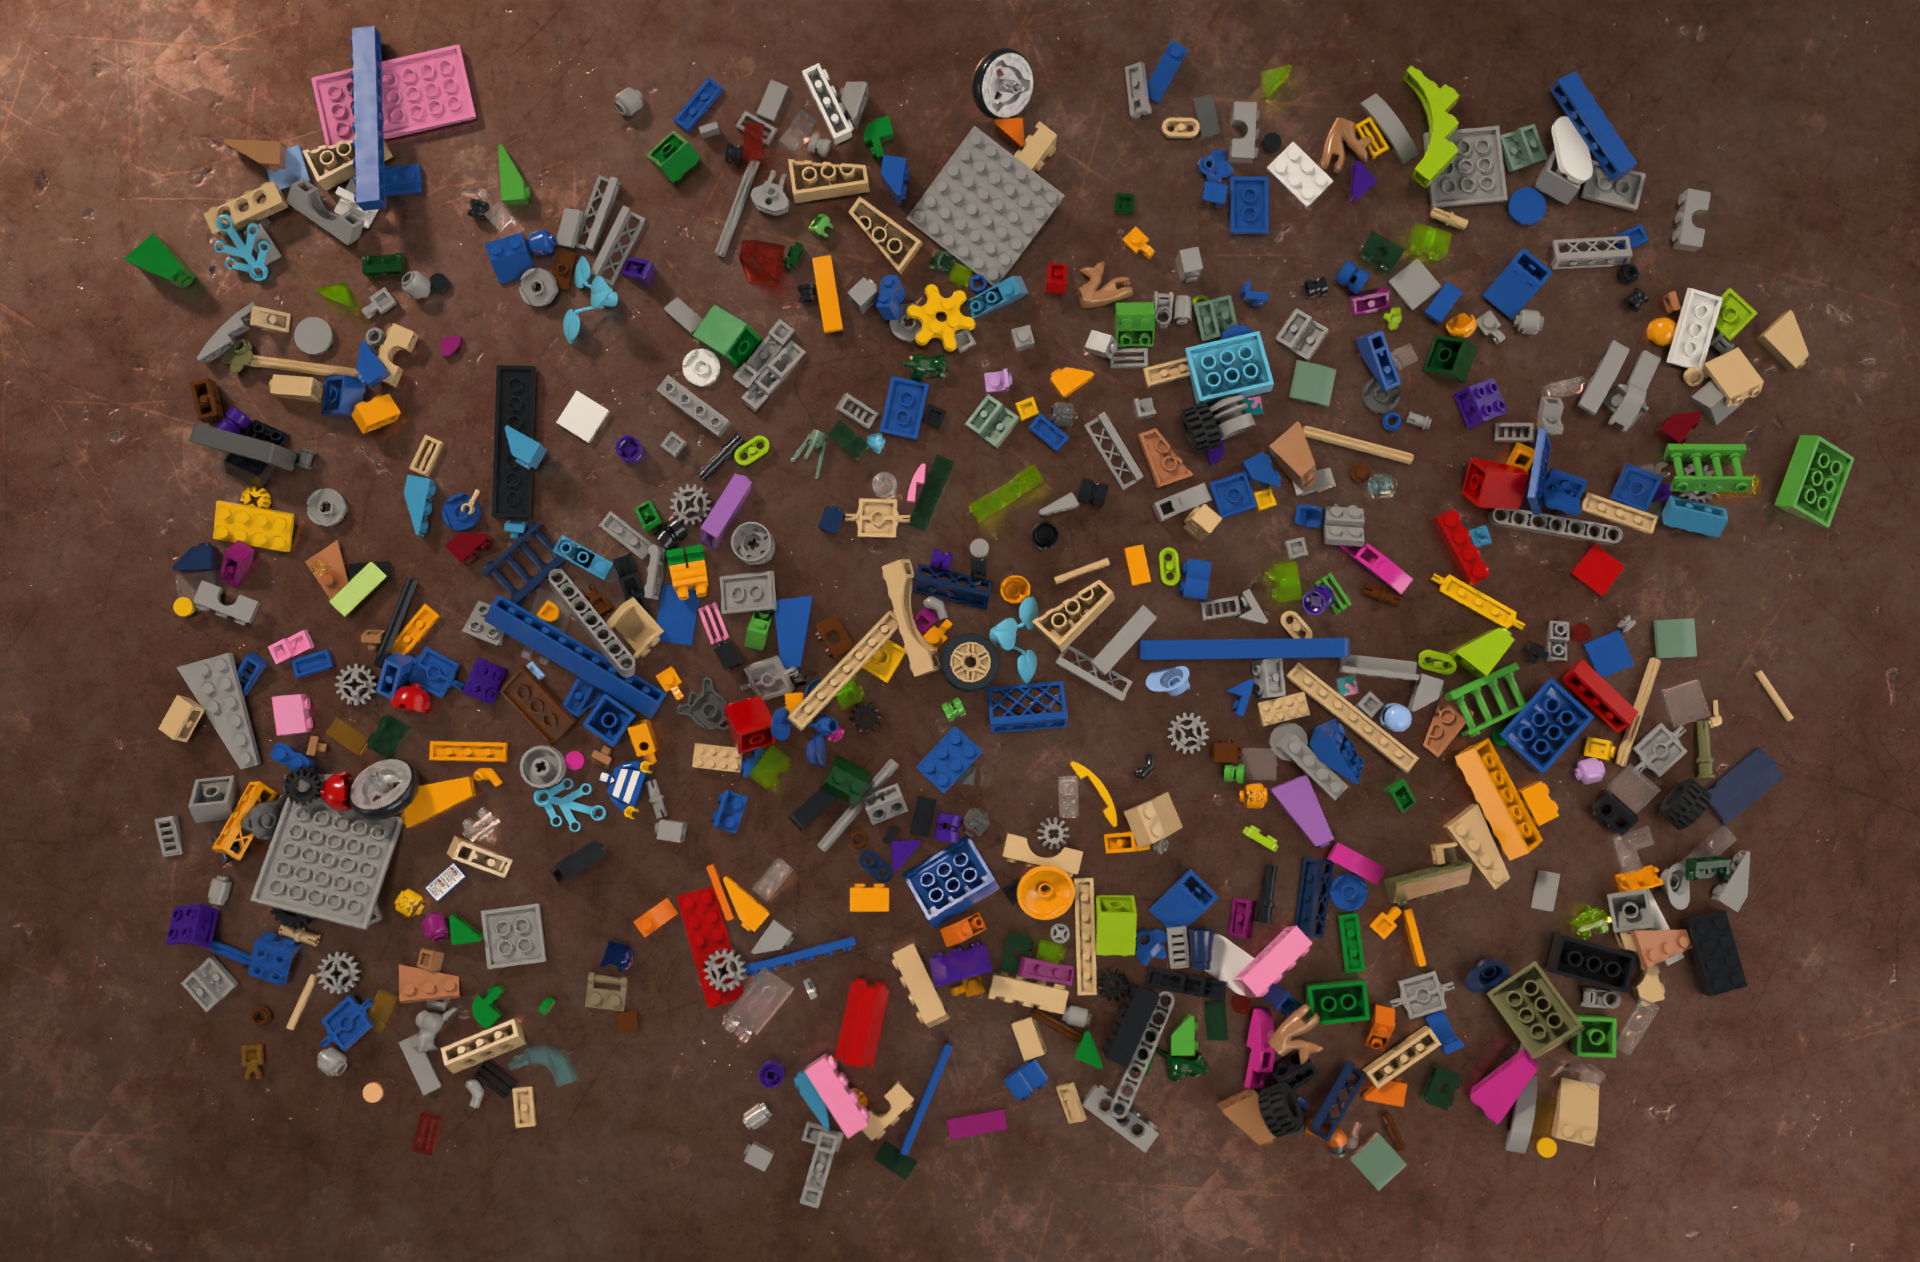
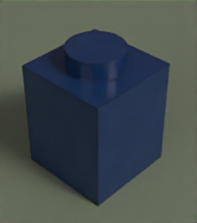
M832 505V507L826 506L818 528L837 536L845 517V513L842 512L843 509Z

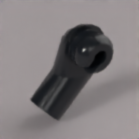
M1146 754L1145 765L1135 770L1137 778L1146 779L1154 772L1156 755Z

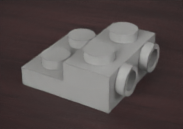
M1337 504L1325 506L1323 519L1325 544L1363 547L1365 542L1363 530L1365 523L1364 510L1355 505L1339 507Z

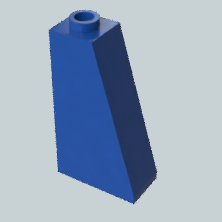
M812 596L776 600L777 610H774L779 655L785 669L794 666L796 670L797 668H802L813 604Z

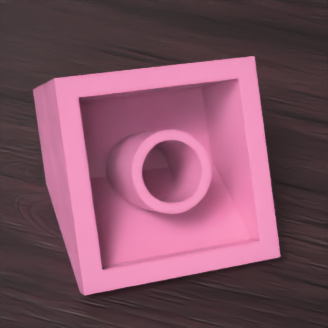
M295 694L272 697L277 736L312 733L313 719L309 716L311 704L307 695Z

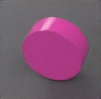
M571 751L565 757V764L571 770H579L585 764V757L579 751Z

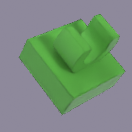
M817 214L808 230L813 234L828 237V234L824 232L825 227L827 226L829 229L834 227L829 223L831 219L828 216Z

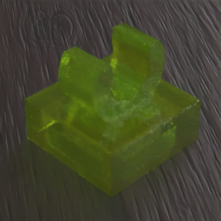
M955 262L948 282L966 288L973 269Z

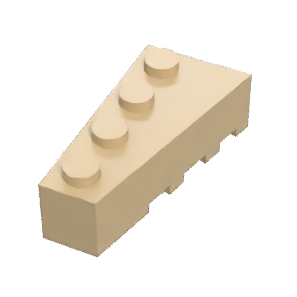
M1471 804L1442 827L1452 841L1458 843V849L1468 862L1472 863V867L1489 889L1496 890L1510 879L1478 804Z
M911 944L893 953L895 959L892 960L896 971L900 969L902 973L900 980L904 988H909L911 994L908 997L912 1005H916L919 1010L916 1014L920 1023H925L926 1026L932 1028L950 1019L916 946Z

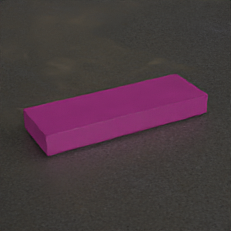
M1022 957L1018 976L1073 986L1076 967Z
M1004 1109L947 1119L950 1140L1008 1129Z

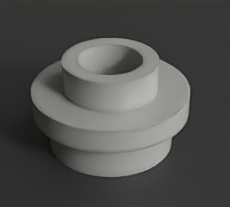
M371 328L366 333V341L373 347L381 346L385 341V334L379 328ZM379 335L378 340L374 341L373 336Z
M1166 837L1153 843V851L1162 855L1164 851H1167L1168 840H1166Z

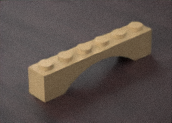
M900 559L882 566V575L888 587V596L892 600L893 612L898 620L899 632L903 637L904 649L909 657L910 669L914 677L941 670L942 665L938 651L922 637L913 618L911 593L915 575L910 559Z

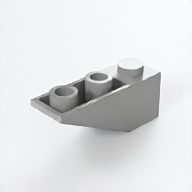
M1205 483L1162 499L1154 503L1152 507L1159 523H1162L1196 508L1197 505L1205 504L1211 501L1212 498Z
M1740 850V852L1734 855L1729 877L1725 878L1723 873V880L1712 892L1714 895L1711 899L1732 912H1738L1748 896L1750 852L1746 850Z

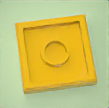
M888 640L862 668L888 683L906 654L905 649Z

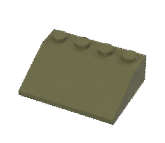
M1457 860L1383 880L1389 903H1396V906L1407 904L1409 899L1414 898L1415 901L1426 899L1425 895L1433 893V896L1444 894V890L1450 888L1452 891L1463 889L1462 885L1469 882L1472 863Z
M1536 961L1487 993L1533 1059L1568 1041L1584 1030L1581 1022Z

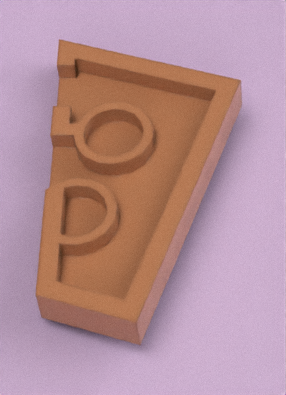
M1157 428L1137 435L1157 489L1193 476V473L1185 467L1181 458L1177 457Z
M338 540L305 561L330 600L350 582Z
M1444 695L1440 697L1425 737L1423 747L1437 758L1466 724L1457 702H1454V700L1446 701ZM1469 709L1471 716H1473L1474 712Z
M1686 929L1630 931L1643 968H1649L1693 948Z
M399 964L400 1004L460 998L459 976Z

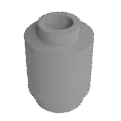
M1179 295L1173 301V320L1177 324L1186 325L1192 320V301L1190 296Z
M217 875V878H212L208 893L209 903L225 904L232 882L228 881L229 877Z
M1073 1005L1065 1006L1061 1021L1066 1022L1068 1025L1084 1028L1085 1025H1089L1091 1014L1088 1013L1086 1008Z
M765 1102L762 1104L758 1103L743 1114L745 1117L743 1122L748 1129L756 1130L770 1120L769 1117L773 1114Z

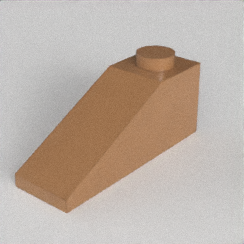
M224 139V143L229 148L263 166L268 171L278 172L279 169L285 170L287 147L282 142Z

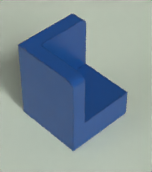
M1205 181L1202 200L1216 203L1215 207L1223 208L1228 185Z
M1297 504L1295 523L1307 528H1322L1325 509L1315 505Z

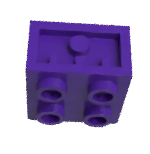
M1494 378L1471 385L1453 394L1468 429L1508 413Z
M203 904L174 907L166 944L191 943L203 948H211L219 910Z

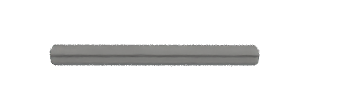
M755 150L752 152L715 250V255L724 258L763 157L761 152Z
M889 759L868 784L863 796L878 791L898 768V763L893 759ZM862 798L855 806L850 805L821 839L817 846L822 851L826 852L865 807Z

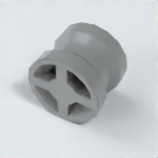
M1057 923L1051 927L1050 936L1056 943H1064L1069 939L1070 931L1065 924Z

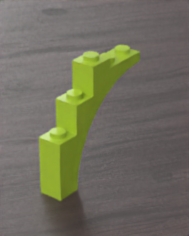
M1411 65L1406 70L1403 80L1421 100L1429 124L1427 150L1423 159L1414 169L1411 178L1426 189L1456 158L1459 151L1453 142L1448 141L1459 125L1457 119L1453 115L1448 114V112L1456 105L1460 95L1457 94L1454 88L1446 84L1440 89L1434 81H1430L1419 69H1415Z

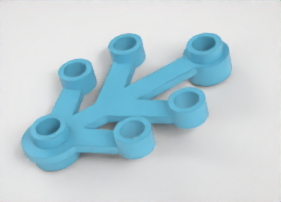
M226 214L220 215L216 220L217 228L220 231L227 232L237 248L226 245L223 240H217L213 246L214 250L217 253L224 252L245 258L248 264L238 262L235 257L229 256L225 260V266L228 269L248 272L254 280H264L268 275V268L264 263L266 254L271 247L270 242L265 239L259 242V254L256 261L252 251L255 237L260 230L259 226L256 223L248 225V235L245 244L232 226L233 219ZM222 219L228 220L229 224H224ZM250 227H254L256 232H252ZM217 244H221L223 249H219ZM261 244H266L267 248H262ZM232 260L235 265H230L228 261ZM260 268L262 273L256 272L255 269Z
M571 778L563 779L560 784L551 789H537L533 796L534 802L538 806L545 808L551 819V825L554 827L561 826L563 818L556 814L552 804L558 805L561 808L572 832L580 831L582 825L575 819L570 809L590 814L592 819L596 821L603 820L607 815V810L602 805L591 807L573 802V800L580 796L588 795L592 792V786L588 783L582 784L579 789L563 798L555 797L554 795L564 789H572L574 781ZM566 780H569L571 782V785L568 788L564 785ZM585 785L589 787V792L587 793L583 791ZM543 793L547 795L545 801H542L540 798ZM598 809H601L603 812L600 817L596 815ZM556 817L560 819L558 825L554 824V818ZM573 823L578 824L579 827L577 830H574L572 828Z

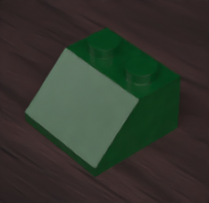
M1435 335L1423 371L1448 381L1465 383L1478 348L1467 339Z
M837 755L821 789L855 806L861 800L868 786L871 773Z

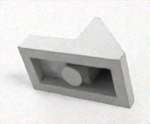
M1250 589L1240 594V601L1244 608L1248 607L1249 611L1237 617V619L1260 625L1266 624L1268 620Z

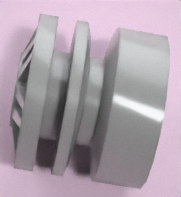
M1244 395L1227 397L1210 407L1212 414L1217 413L1214 416L1215 421L1221 422L1217 426L1220 440L1240 434L1256 425L1252 413L1242 414V411L1248 407V404L1238 405L1246 400Z
M746 522L734 530L731 537V546L734 553L743 563L749 566H761L772 559L775 553V541L771 533L762 524ZM756 542L759 547H755L753 550L751 544L754 545Z

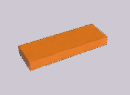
M715 863L711 864L706 869L725 919L729 921L735 918V914Z

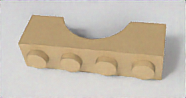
M1007 833L1002 856L1006 857L1005 861L1017 863V860L1025 862V866L1035 868L1036 864L1041 866L1052 865L1063 869L1070 877H1073V874H1078L1083 851L1063 847L1059 853L1052 857H1039L1030 850L1026 837Z
M1646 928L1615 932L1619 948L1632 951L1640 961L1630 931H1644ZM1640 961L1641 970L1639 977L1631 985L1636 1003L1644 1006L1664 1000L1665 988L1658 978V966L1655 964L1649 968H1643Z

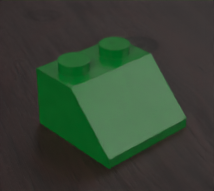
M674 130L646 155L662 174L673 183L680 180L684 173L694 167L701 158L689 141Z

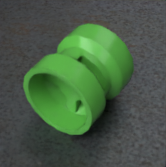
M959 697L953 699L951 703L941 705L949 722L953 721L957 716L966 714Z
M1226 763L1224 782L1236 781L1237 783L1244 784L1246 765L1239 764L1234 766L1232 763Z

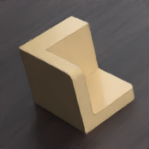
M1448 842L1431 845L1433 864L1440 865L1456 861L1455 847L1458 846V843Z

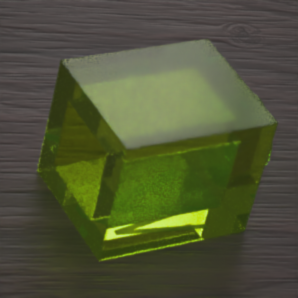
M1040 938L1035 957L1059 964V961L1064 959L1066 949L1063 948L1062 943Z

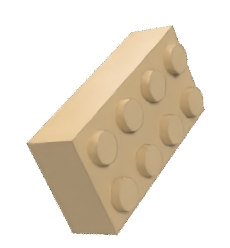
M1305 692L1256 703L1262 726L1310 715Z
M695 743L692 767L740 772L743 753L738 754L737 749L734 747Z

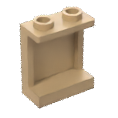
M1739 347L1705 363L1702 370L1705 379L1711 377L1726 398L1725 405L1727 407L1739 405L1750 396H1757L1764 384L1762 378Z
M634 597L624 602L606 622L611 630L615 628L636 651L633 655L634 659L639 656L645 657L651 651L649 648L655 646L661 640L659 637L664 632Z

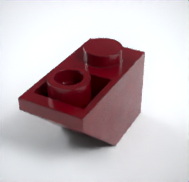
M1702 413L1673 414L1664 420L1655 433L1670 444H1683L1689 437L1687 433L1691 429H1695L1700 423L1699 418Z
M458 533L445 547L460 563L469 564L476 558V553L480 550H485L491 544L489 541L493 538L483 533Z

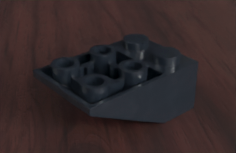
M256 419L243 435L281 447H285L290 437L289 434ZM232 453L224 461L226 474L262 489L275 466Z

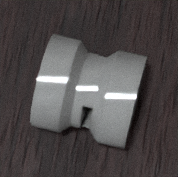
M814 133L809 141L807 151L810 153L816 152L820 157L826 158L831 148L832 140L827 138L821 139L820 135Z

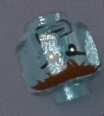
M1390 473L1375 474L1367 484L1368 492L1376 499L1392 497L1398 487L1397 480Z

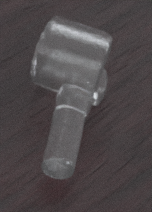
M479 188L476 191H462V196H478V200H489V194L483 188Z
M1357 1123L1352 1138L1347 1137L1348 1143L1345 1145L1346 1148L1355 1149L1358 1146L1357 1138L1362 1123Z

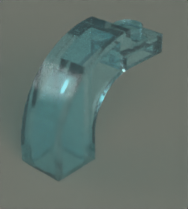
M548 1045L526 1047L524 1049L526 1056L523 1053L513 1056L512 1061L507 1063L510 1071L532 1063L542 1064L552 1072L557 1087L579 1079L576 1068L570 1058L561 1050Z

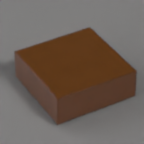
M637 1010L616 1013L619 1033L639 1029Z

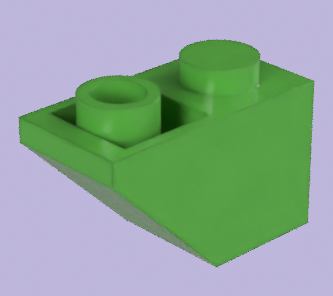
M774 610L753 613L747 629L745 647L760 651L764 650L773 621Z
M1188 1014L1169 1033V1053L1171 1056L1195 1055V1050H1198V1039L1195 1038V1031H1198V1020L1194 1019L1193 1014Z

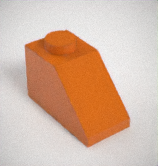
M666 898L635 920L634 924L645 938L679 912L669 898Z
M1396 1076L1379 1089L1374 1086L1370 1087L1362 1093L1361 1097L1368 1101L1404 1107L1407 1083L1402 1081L1401 1077Z

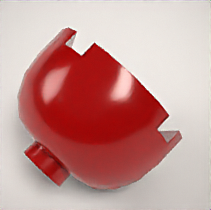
M410 682L409 686H401L397 689L390 706L429 714L431 698L426 690L421 689V684Z
M341 772L330 776L326 780L324 788L321 789V798L333 810H353L348 799L349 789L352 784L349 780V777H352L349 772Z

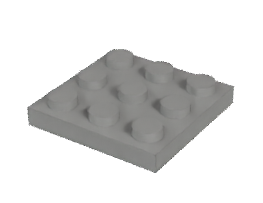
M540 903L481 911L487 969L547 961Z

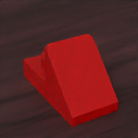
M1049 263L1046 292L1064 294L1066 290L1067 265Z

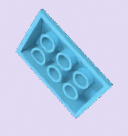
M1259 331L1185 348L1196 404L1204 402L1207 406H1210L1230 396L1244 395L1249 397L1272 391L1274 382Z

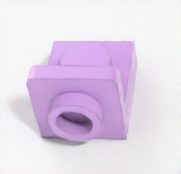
M1007 369L984 373L986 393L1009 390V385L1013 384L1012 375L1007 372Z

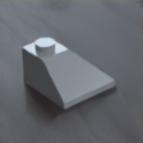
M846 82L845 88L841 87L839 98L846 115L856 130L858 129L869 95L867 82Z

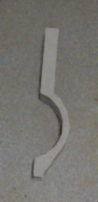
M1646 350L1641 352L1626 384L1628 385L1626 394L1619 407L1612 414L1608 422L1609 425H1613L1616 422L1623 426L1622 432L1625 433L1644 403L1647 394L1646 390L1661 358Z

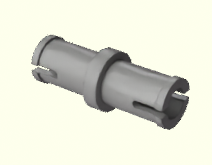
M656 778L644 782L650 797L648 800L653 805L656 819L667 816L668 813L663 802L664 796L660 793Z

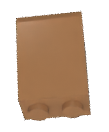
M1297 421L1274 441L1269 448L1271 460L1303 491L1306 487L1310 488L1316 482L1317 475L1316 465L1302 426Z
M1253 1088L1217 1104L1223 1114L1259 1146L1262 1144L1267 1146L1274 1142L1273 1139L1277 1138L1268 1130L1262 1119L1258 1102L1259 1096Z

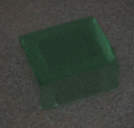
M935 249L929 267L950 274L956 257L942 249Z

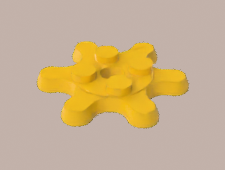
M929 284L925 288L926 304L923 306L909 305L906 309V314L909 318L917 319L922 324L920 332L915 336V341L923 346L930 339L939 338L943 343L944 349L952 352L957 348V341L955 340L956 331L960 329L971 331L975 328L976 322L972 317H966L960 312V306L967 298L964 291L957 290L951 297L944 298L940 295L936 285ZM939 312L944 313L947 316L944 322L938 321L936 314Z

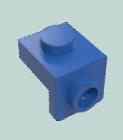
M1247 280L1245 285L1241 286L1240 296H1243V302L1251 303L1252 306L1256 307L1265 305L1268 301L1269 293L1250 291L1251 280Z

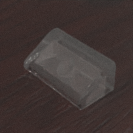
M1584 376L1547 384L1542 388L1543 396L1563 398L1580 394L1583 389Z

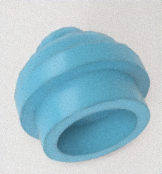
M881 433L867 436V447L879 454L884 447L885 438Z

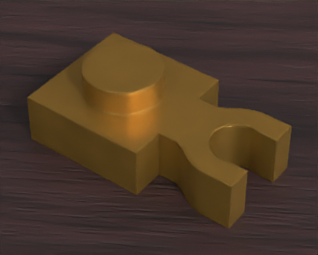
M263 1044L241 1046L242 1066H247L245 1080L251 1079L252 1071L256 1073V1079L262 1078V1071L259 1065L264 1064Z

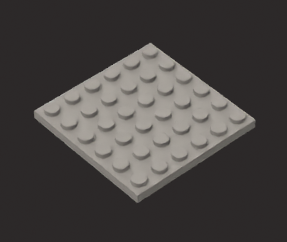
M974 126L906 219L975 273L983 275L988 283L995 286L1004 279L1064 199L1065 195Z
M287 797L250 901L367 931L403 825L402 818L393 816L379 821L366 820L358 816L353 810H333L320 797L316 800L312 799L310 804L307 801L306 805H302V802H299V805L295 804L294 800L291 802L289 797Z

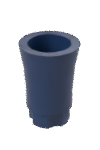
M1207 928L1188 929L1192 969H1211L1210 962H1212L1215 930Z

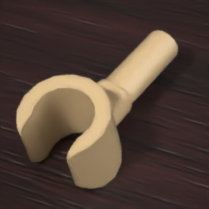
M478 489L475 490L469 502L461 506L462 512L469 506L470 511L468 515L474 513L475 507L473 505L480 493Z
M1713 700L1714 717L1708 718L1710 728L1718 727L1722 724V718L1718 712V700Z

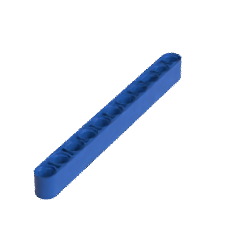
M1349 638L1139 640L1140 660L1350 657Z

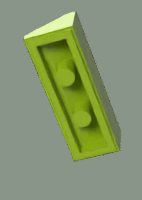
M371 561L329 603L346 617L387 576Z

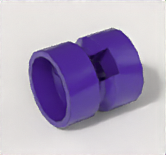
M232 406L226 413L227 418H222L215 427L242 435L241 430L247 429L253 421L239 409Z
M623 436L616 443V453L624 462L635 464L642 459L644 448L635 437Z
M1317 585L1304 595L1302 599L1304 610L1311 615L1321 614L1333 604L1334 592L1327 585Z
M938 813L936 823L939 827L935 829L934 840L958 843L960 832L957 829L961 827L962 816ZM947 823L951 824V829L946 828Z
M771 1059L766 1061L759 1071L760 1083L766 1088L778 1087L785 1077V1066L779 1060Z

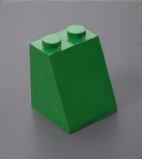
M154 233L124 257L128 263L139 270L180 288L190 285L193 282V278L196 277L170 245Z
M715 304L707 312L706 317L693 334L701 344L738 369L744 362L748 361L763 340L748 324Z

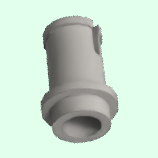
M1410 411L1406 423L1421 427L1422 430H1428L1432 419L1428 415L1425 417Z

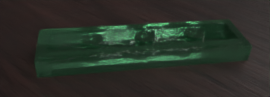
M937 454L911 514L910 523L907 525L923 532L926 531L953 468L954 461Z

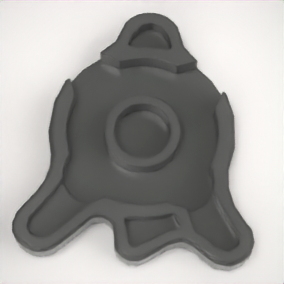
M705 677L702 680V692L698 694L696 691H691L687 703L678 705L676 712L679 715L691 717L698 726L704 729H721L723 731L729 729L724 716V706H727L728 702L721 694L716 692L712 678Z
M286 794L280 795L273 802L267 801L255 805L247 817L242 820V828L249 831L259 840H272L287 799Z

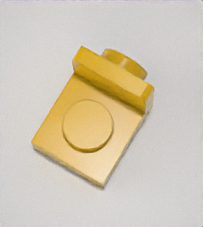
M1587 737L1584 756L1610 761V758H1613L1615 755L1616 747L1613 746L1612 741Z

